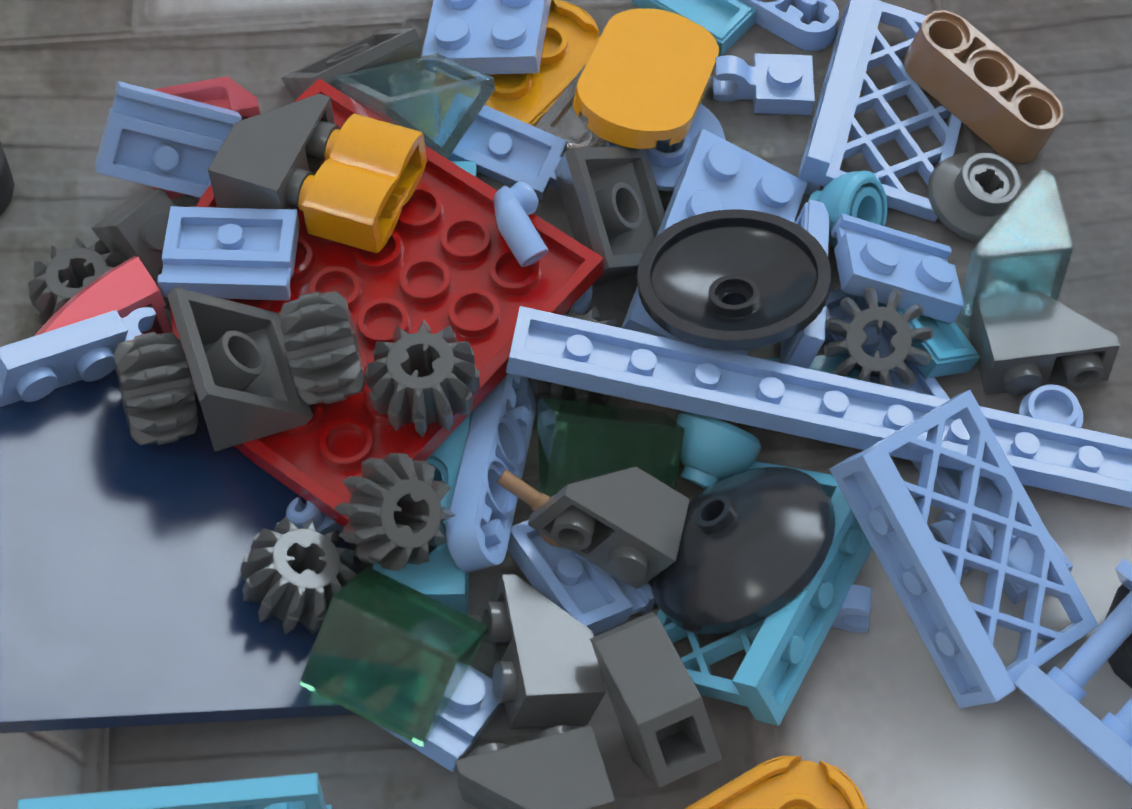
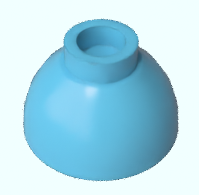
M853 171L840 175L829 182L823 191H815L809 198L825 204L829 213L828 243L834 248L838 244V239L831 236V230L842 213L878 225L885 226L886 194L880 180L872 172Z
M685 411L678 413L674 430V442L676 452L684 465L680 478L706 489L723 478L747 470L756 460L762 449L756 436L730 423Z

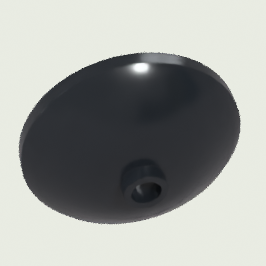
M743 209L717 210L683 219L668 227L653 239L645 249L639 262L637 274L638 292L641 303L651 319L675 337L694 345L715 350H751L783 341L799 333L817 318L829 298L831 267L827 254L821 244L801 226L785 218L760 211Z
M787 467L749 469L730 475L707 487L689 501L676 561L650 580L652 594L657 605L675 625L685 630L702 634H718L738 630L772 615L789 603L808 585L827 557L835 531V513L830 498L813 477L797 469Z

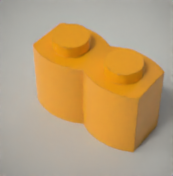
M358 114L351 115L341 130L335 129L327 141L325 162L315 175L307 176L300 190L298 205L300 211L304 212L308 234L379 253L389 240L399 219L402 207L413 195L425 169L427 157L423 132Z

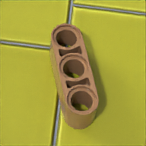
M936 10L925 17L904 57L906 73L914 82L1001 156L1017 163H1028L1036 159L1063 118V108L1060 100L960 15L947 10Z

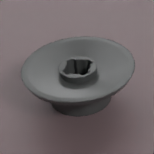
M976 152L956 154L941 161L929 177L928 197L934 213L947 228L965 239L986 244L1001 243L1017 236L1028 223L1031 212L1028 190L1015 167L999 155Z

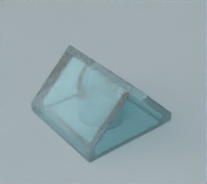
M438 53L331 76L334 88L389 123L423 132L425 145L446 159L449 158L495 90L493 77Z
M1043 169L973 249L962 295L965 307L958 315L956 321L962 326L970 328L977 298L1041 291L1058 301L1074 247L1055 179L1049 172Z

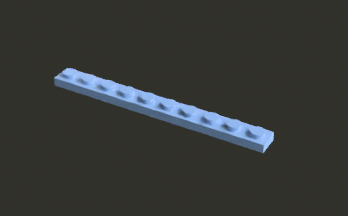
M522 306L519 308L506 373L861 450H866L950 400L729 351L705 348L692 343ZM979 406L1021 484L1132 508V439ZM956 413L946 419L941 446L967 455L970 436ZM928 431L919 435L917 438L926 440ZM899 447L889 453L893 457L921 463L923 459V454L904 447ZM938 461L939 467L964 471V469Z

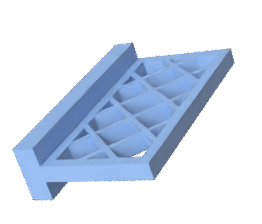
M848 0L841 18L797 178L807 182L804 194L811 196L821 186L825 187L838 176L846 174L847 172L839 170L842 160L861 152L884 188L887 207L932 222L936 221L937 215L931 207L929 198L907 192L897 179L918 171L928 186L929 177L934 170L932 164L937 163L938 165L944 159L954 155L961 127V121L943 105L937 108L933 107L922 92V87L911 79L906 73L904 65L899 60V58L906 55L926 17L925 15L879 0ZM879 22L901 29L908 40L890 47L877 29ZM884 64L897 84L878 90L866 71ZM860 91L862 92L864 97L859 98ZM907 95L920 115L901 122L887 102ZM873 108L886 128L867 135L854 115ZM929 126L941 143V147L923 153L909 133ZM848 136L852 139L849 143H847ZM895 139L909 160L889 167L875 146Z
M971 390L958 394L861 453L850 456L829 469L959 708L998 702L1017 689L1014 682L1031 662L1037 667L1041 666L1099 626ZM956 413L970 436L967 455L941 446L946 419ZM928 431L926 440L917 438L919 435ZM899 447H904L923 454L918 485L903 481L889 453ZM938 461L964 469L958 500L933 491ZM979 475L994 480L1001 492L999 514L974 506ZM930 505L956 514L950 546L936 541L927 525ZM971 520L996 528L991 560L966 552ZM1012 534L1026 539L1034 553L1031 574L1007 566ZM963 565L988 573L982 606L969 602L960 586ZM1004 579L1028 587L1023 620L999 612ZM1044 594L1057 597L1071 621V624L1059 632L1039 626ZM996 625L1020 633L1016 661L1007 667L1004 666L993 646ZM1037 639L1044 641L1036 647Z

